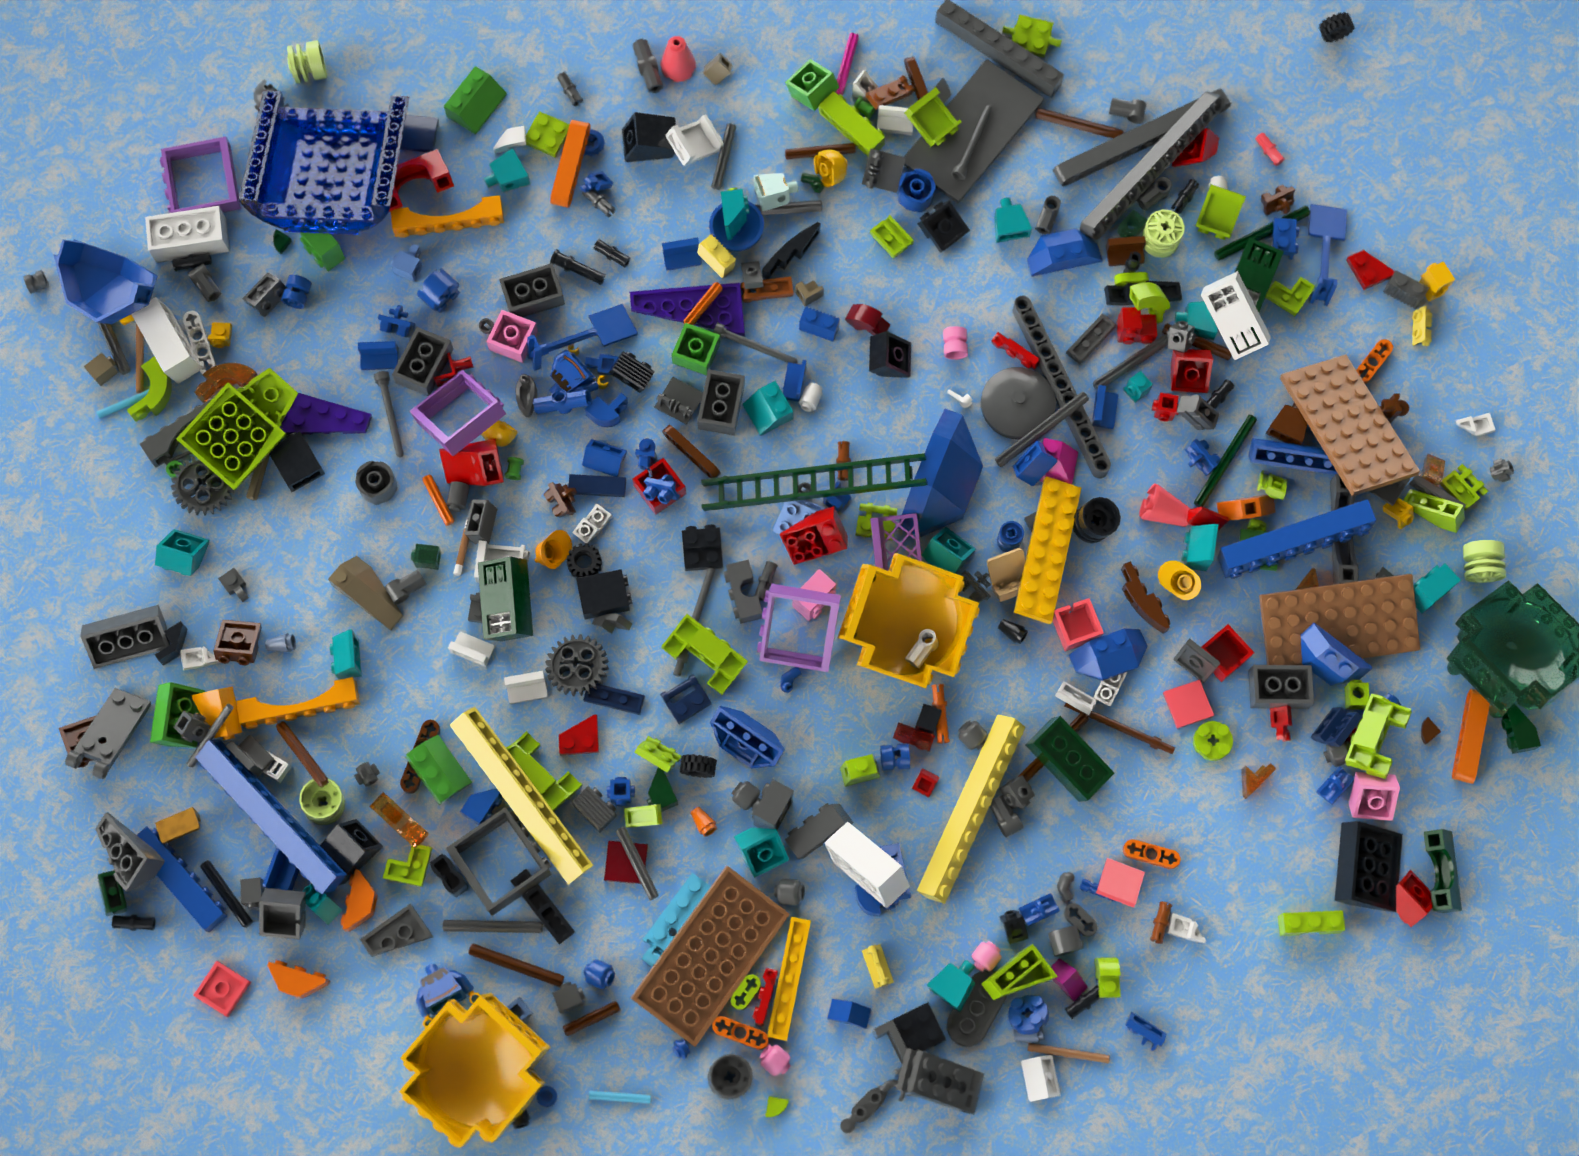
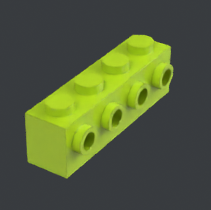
M833 91L818 105L819 114L849 141L854 143L867 157H869L870 149L880 150L885 145V134L880 129H875L867 117L863 118L856 107L846 103V99L841 94L837 95Z

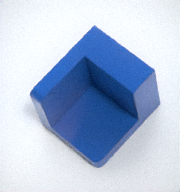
M839 481L835 483V489L841 488ZM850 495L823 497V503L828 507L834 506L837 513L851 500Z

